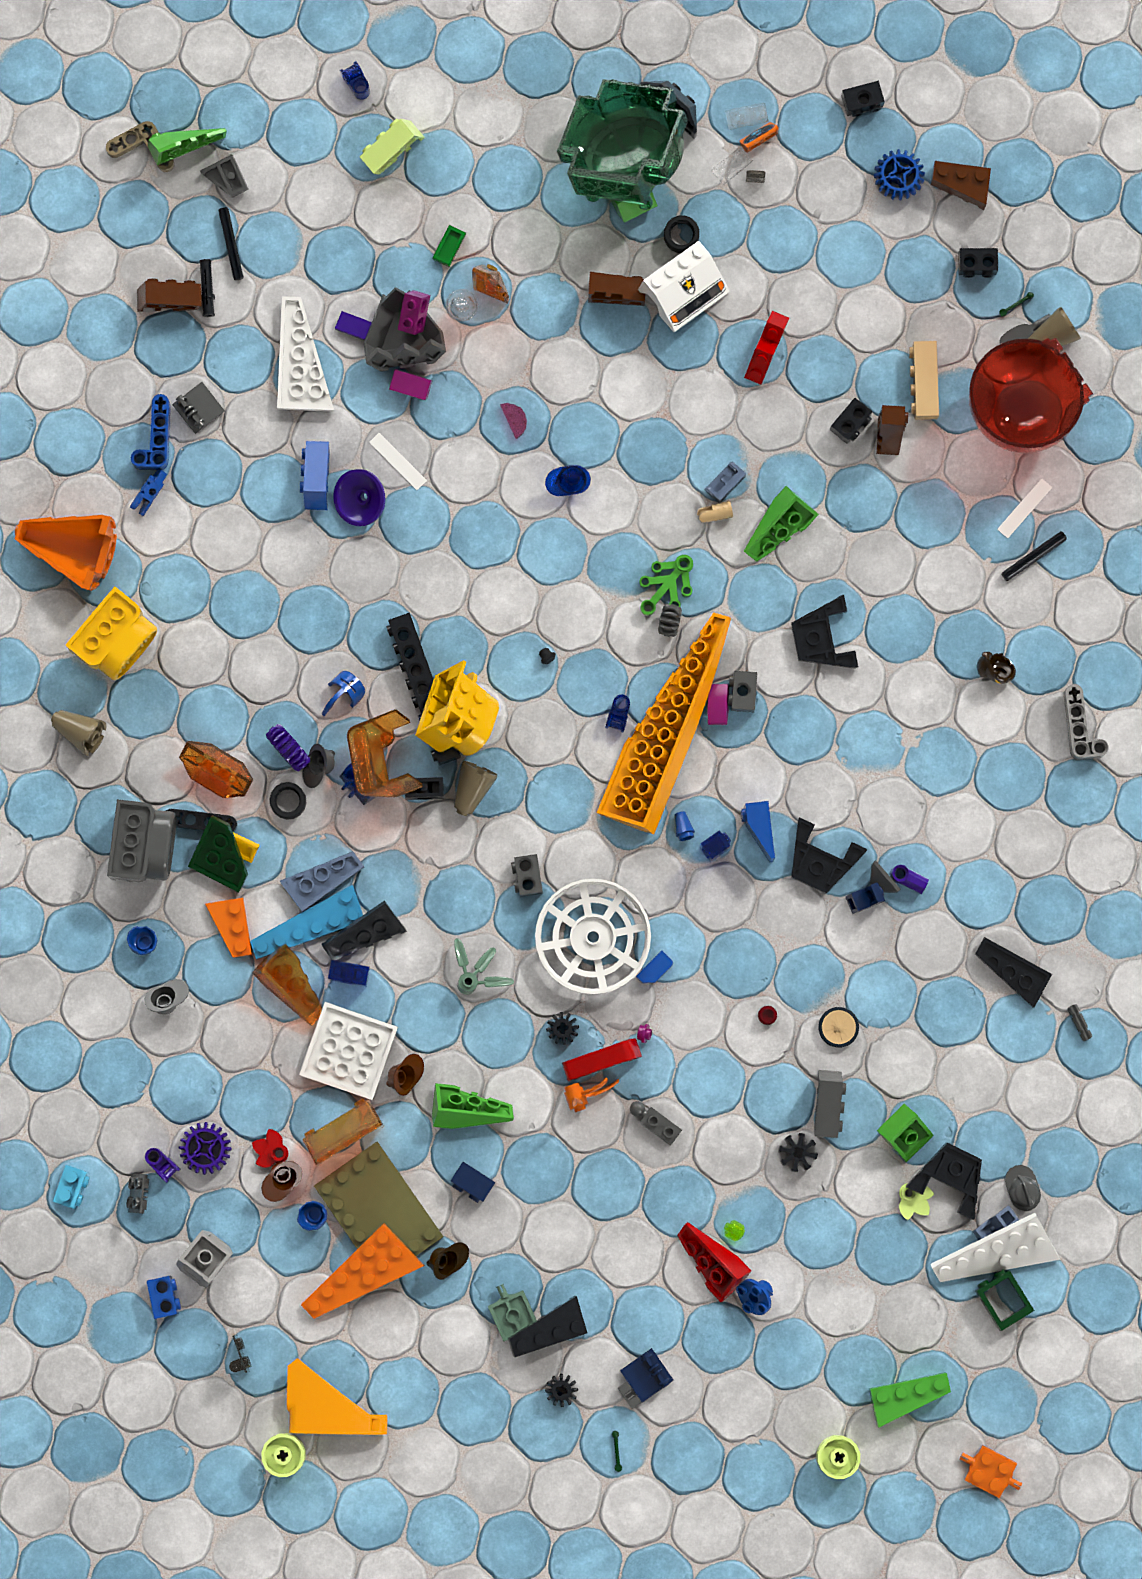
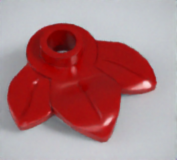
M268 1129L266 1139L252 1142L254 1151L260 1155L256 1161V1164L260 1167L268 1168L274 1163L285 1162L289 1156L288 1149L283 1145L282 1136L273 1129ZM278 1150H281L283 1153L280 1158L275 1155Z

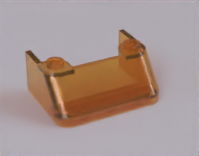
M397 709L354 725L347 732L356 789L363 796L398 797L423 787L422 783L409 773L390 780L388 778L383 748L393 743L395 739L394 729L410 723V719Z

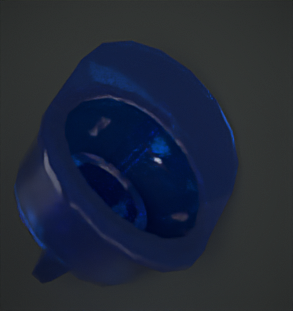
M568 465L550 471L545 479V486L549 493L554 496L579 494L588 489L591 477L584 467Z

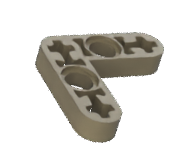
M142 122L109 140L106 144L107 154L112 158H117L144 143L148 148L147 140L150 137L147 133H143L145 131L144 128L148 127L151 129L152 135L159 132L152 122ZM134 135L136 142L128 144L126 142L127 136ZM120 140H123V143L126 146V148L123 149ZM113 144H114L115 146H119V147L117 148V150H118L117 152H114L113 150L110 151V150L112 149L111 146H112ZM170 160L167 167L165 165L161 166V164L157 166L161 171L169 172L174 167V160Z

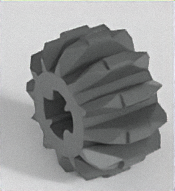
M665 604L663 606L658 627L659 634L667 637H675L677 635L682 614L681 607L674 604Z

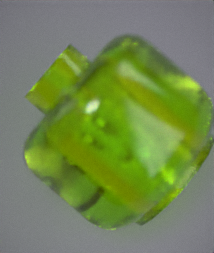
M732 1220L724 1226L726 1230L724 1234L727 1238L738 1241L743 1237L745 1227L740 1222Z

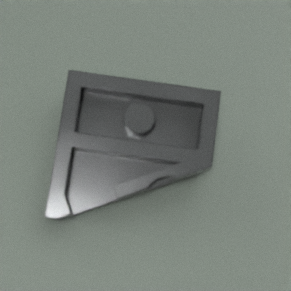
M233 155L200 170L201 174L232 198L249 190Z

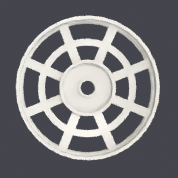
M583 879L562 887L546 902L536 924V948L544 968L559 984L583 994H604L626 985L641 970L650 949V924L643 906L626 888L603 879ZM587 886H605L618 891V894L613 901L601 897H589ZM580 888L581 899L569 904L563 911L553 906L554 902L563 894L572 889ZM624 897L628 898L637 908L643 923L631 925L627 914L619 907ZM590 903H600L608 906V909L603 916L592 914ZM583 905L585 916L575 921L567 915L574 908ZM615 911L623 919L626 927L615 929L609 921ZM547 912H550L557 917L553 929V941L542 943V925ZM564 922L572 928L570 938L559 940V929L561 923ZM645 931L644 949L639 962L629 957L633 946V933ZM590 932L598 934L599 939L597 942L592 943L588 940L587 936ZM627 935V946L623 953L614 946L616 937ZM572 946L577 955L571 963L564 957L560 949L561 947ZM555 949L559 960L567 967L562 977L557 975L550 967L545 958L544 950ZM612 954L619 959L613 966L603 970L602 958ZM583 959L594 960L596 972L584 971L577 967ZM624 963L633 968V971L623 980L607 987L605 975L616 971ZM573 973L584 977H597L599 988L578 987L569 983L568 980Z

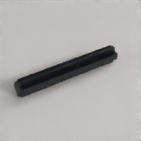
M223 207L218 211L234 280H241L244 276L228 207Z
M1060 531L1003 571L1002 577L1009 581L1066 541V535Z

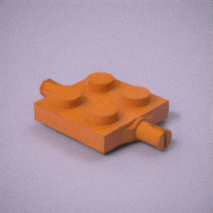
M984 1445L981 1446L979 1452L974 1457L964 1452L961 1454L962 1456H960L959 1460L969 1464V1471L964 1479L965 1481L998 1498L1001 1497L1008 1485L1020 1490L1022 1482L1012 1478L1017 1462Z

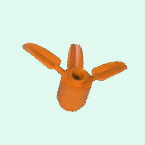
M607 1077L596 1086L583 1090L582 1086L580 1087L579 1082L564 1087L566 1091L564 1094L570 1110L574 1109L575 1112L586 1109L585 1105L588 1104V1097L599 1095L618 1084L619 1079L602 1089L600 1088L608 1082Z

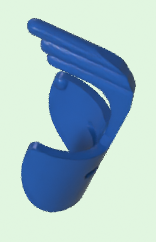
M342 671L328 683L330 687L335 684L341 689L326 704L322 715L325 716L343 693H347L350 697V706L352 708L360 702L365 695V687L355 675L348 671Z

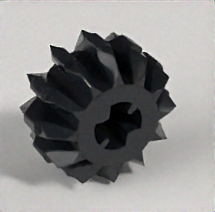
M563 1012L559 1014L560 1019L555 1014L552 1015L556 1022L554 1023L549 1020L547 1022L553 1028H547L546 1031L554 1032L549 1038L552 1039L557 1036L556 1044L559 1043L560 1038L563 1045H566L565 1038H568L572 1043L573 1039L570 1035L578 1036L577 1032L572 1031V1029H579V1025L572 1026L577 1019L573 1018L569 1021L570 1013L566 1015V1019L563 1018ZM562 1023L568 1026L564 1034L557 1030Z
M562 1373L559 1375V1381H557L555 1376H552L555 1383L547 1382V1385L552 1387V1389H545L546 1393L552 1392V1395L548 1396L547 1399L551 1400L555 1397L553 1405H556L558 1400H561V1407H564L563 1400H566L568 1405H571L569 1397L577 1398L576 1395L571 1394V1392L578 1391V1388H571V1386L576 1384V1381L574 1380L569 1384L568 1381L571 1376L568 1375L564 1381ZM565 1385L567 1387L565 1390H568L567 1393H563L561 1396L558 1395L556 1388Z

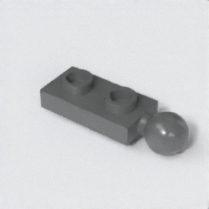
M635 1101L631 1104V1114L636 1117H643L639 1123L671 1146L682 1129L654 1108L650 1107L646 1111L644 1104L640 1101Z

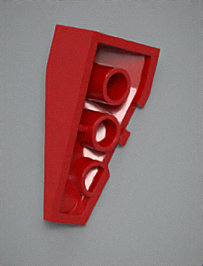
M685 1223L677 1236L686 1252L694 1258L698 1265L696 1266L698 1273L702 1272L706 1279V1287L720 1302H723L736 1290V1287L751 1273V1269L737 1255L690 1223Z

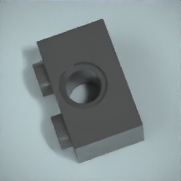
M734 671V676L730 675L729 687H733L732 695L729 694L728 706H731V711L754 713L757 672ZM744 687L747 689L748 694L740 696L737 693V689Z

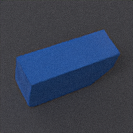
M661 950L642 969L636 978L641 983H655L673 965V961Z

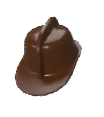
M410 1054L400 1064L392 1066L388 1072L386 1085L395 1089L399 1095H407L423 1075V1059L418 1054Z
M293 1161L275 1164L262 1182L261 1190L265 1199L271 1202L284 1199L301 1181V1167Z

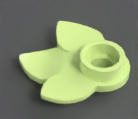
M907 1184L902 1185L899 1190L901 1198L899 1210L902 1216L909 1220L914 1212L919 1215H929L930 1207L927 1199L934 1195L933 1191L926 1187L923 1195L912 1191V1195L907 1197L905 1195V1191L908 1189L906 1188Z

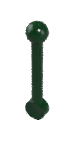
M1028 292L1024 298L1006 309H1001L999 311L1000 316H1006L1008 311L1027 299H1032L1034 294Z
M613 1431L612 1437L614 1438L616 1458L614 1468L615 1471L620 1472L622 1465L619 1459V1432Z

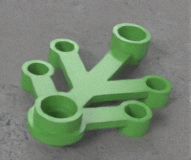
M680 555L675 561L661 563L655 561L651 566L654 573H660L662 570L674 569V571L670 575L642 576L640 578L639 584L643 588L662 584L650 600H644L641 603L640 609L644 615L650 616L654 614L656 604L668 589L670 592L669 605L676 602L678 607L681 606L678 601L676 579L680 575L682 576L683 583L681 594L684 597L691 596L693 590L690 586L689 572L693 568V560L690 556ZM683 561L687 563L685 568L680 566V563ZM659 564L661 568L660 570H655L653 566ZM647 579L649 583L643 585L641 581ZM684 588H689V589H690V593H689V594H685V593L683 592V589H684ZM650 605L652 609L647 612L644 607Z

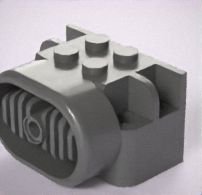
M117 799L107 876L113 881H116V879L129 882H143L146 879L166 881L169 878L176 834V814L170 811L155 810L149 803Z

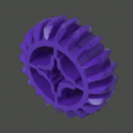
M277 724L266 733V738L295 771L299 772L310 762L306 752L282 725Z
M208 1122L204 1123V1128L201 1127L200 1123H197L198 1130L191 1126V1134L184 1132L188 1139L181 1138L180 1140L185 1143V1146H179L180 1150H185V1153H181L180 1157L186 1156L187 1159L183 1163H191L188 1167L189 1170L196 1166L195 1173L197 1174L200 1172V1168H202L203 1175H206L207 1169L213 1174V1167L220 1171L221 1167L218 1164L221 1162L223 1165H226L227 1163L223 1158H230V1155L225 1154V1152L231 1151L232 1148L226 1147L225 1144L231 1143V1140L224 1141L223 1138L227 1137L228 1134L225 1132L220 1135L222 1128L219 1127L215 1131L216 1124L214 1123L210 1129L208 1128ZM209 1132L214 1134L216 1138L206 1142L199 1134ZM193 1138H195L198 1148L193 1154H190V1144ZM201 1142L205 1143V1145L210 1144L208 1148L209 1154L200 1152L203 1149ZM220 1142L221 1152L216 1159L213 1154V1148ZM205 1155L211 1161V1164L202 1165L197 1163L195 1159Z

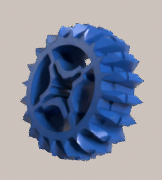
M897 149L896 155L892 150L889 151V156L884 154L883 160L879 159L877 162L879 166H875L874 169L877 172L874 173V178L878 179L875 181V185H881L879 187L880 192L886 190L884 193L885 197L889 193L892 194V200H894L895 195L898 196L899 200H902L903 195L906 199H909L910 194L916 195V190H920V184L924 183V179L921 177L925 176V172L920 171L924 167L923 164L917 165L920 159L916 158L913 160L914 153L907 156V150L901 154L900 149ZM899 162L906 163L909 166L903 167ZM892 163L893 172L885 177L884 170ZM897 172L903 173L902 179L896 176ZM914 173V181L907 186L906 178ZM889 183H896L899 188L893 187Z

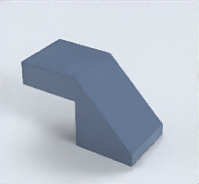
M1008 1205L972 1232L980 1240L1019 1221V1218Z

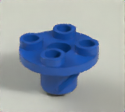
M746 1279L736 1287V1292L743 1304L742 1308L746 1313L764 1315L770 1310V1296H773V1289L769 1282Z

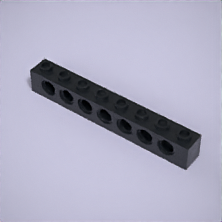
M409 612L389 619V625L386 628L389 636H394L396 643L392 645L396 655L400 654L402 661L399 664L402 673H407L408 679L405 681L408 690H413L415 695L412 697L415 708L419 707L421 714L418 715L420 721L434 679ZM401 632L409 634V638L405 641L400 640L398 636ZM409 649L414 650L415 656L407 658L405 657V652ZM419 667L422 673L419 676H413L411 670ZM421 685L427 686V693H418V687ZM453 747L444 752H438L435 749L430 751L434 762L438 761L439 765L461 758L460 752Z

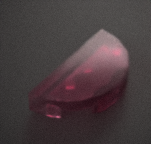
M500 404L515 439H518L526 430L527 419L524 411L515 404Z

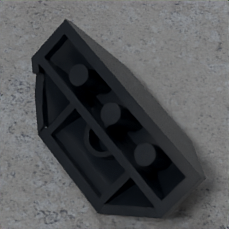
M646 81L639 84L638 90L693 139L696 138V105L689 95L685 96L682 94L680 87L675 83L671 84L669 81Z

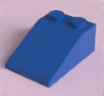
M769 802L745 803L744 808L741 809V820L745 822L746 828L767 860L773 862L775 853Z

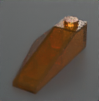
M283 944L266 957L252 974L269 991L312 1026L319 1019L323 1008L315 991L312 990L308 982L307 975L304 974L300 966L299 958L286 944Z

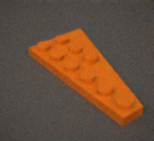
M384 1223L301 1306L315 1319L425 1265Z

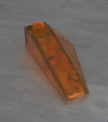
M481 264L473 267V289L508 304L509 295L497 268L490 264H487V266Z

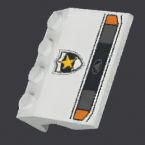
M699 241L644 279L638 288L640 293L648 294L656 303L659 316L673 332L679 330L730 292L712 256Z

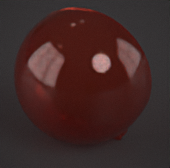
M1049 338L1043 341L1035 339L1010 340L991 349L977 364L969 385V407L978 429L995 445L1016 453H1035L1055 446L1073 430L1080 418L1083 406L1089 403V398L1094 395L1087 383L1082 385L1084 379L1077 368H1074V364L1067 353H1060L1063 347L1057 338L1051 341Z

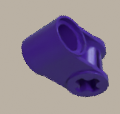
M150 1148L146 1151V1162L166 1183L169 1182V1178L176 1171L181 1170L160 1149ZM152 1151H156L159 1154V1159L156 1162H152L149 1159V1154Z

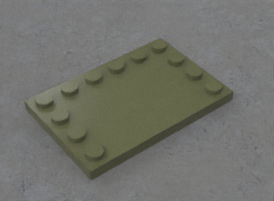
M378 1141L314 1185L357 1249L384 1223L415 1256L444 1237Z

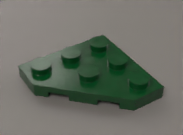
M212 815L188 867L239 893L245 883L248 872L230 824Z

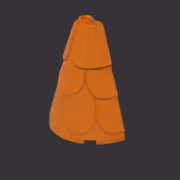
M105 515L20 520L15 528V540L81 588L92 591L100 585L98 581L100 578H105L112 563L117 534H113V528H116V523L112 517Z

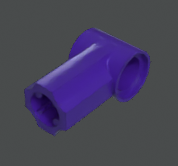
M897 865L890 871V877L895 883H900L919 894L923 893L929 879L908 869L905 865ZM896 869H901L904 872L902 879H898L895 876Z

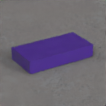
M341 311L335 330L365 341L372 322Z

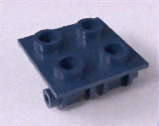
M652 1348L620 1370L642 1403L674 1381Z

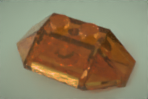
M187 741L179 756L190 779L222 798L244 797L253 782V778L243 762L211 743Z

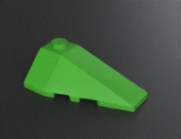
M226 128L165 132L163 134L156 133L148 139V148L156 164L159 165L226 138L227 131Z
M785 486L773 499L744 552L756 562L774 551L778 544L784 540L786 542L790 540V536L794 533L805 530L819 514L794 491Z
M435 1083L432 1107L433 1127L454 1129L509 1122L514 1119L511 1104L491 1097L488 1099L477 1096L478 1093L472 1091L470 1094L461 1091V1087L455 1085Z

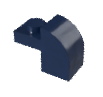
M878 883L871 884L846 896L852 915L885 901L883 889Z

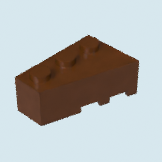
M935 161L930 185L985 210L991 168Z
M151 278L147 279L137 289V312H143V308H155V311H161V308L173 309V311L198 310L202 306L201 284H197L192 280L178 283L177 280L173 279L158 282V279Z
M882 405L878 415L876 454L899 455L903 431H905V427L908 424V412H905V406Z

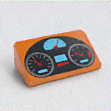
M769 122L739 142L745 152L748 153L777 135L779 128L774 123Z

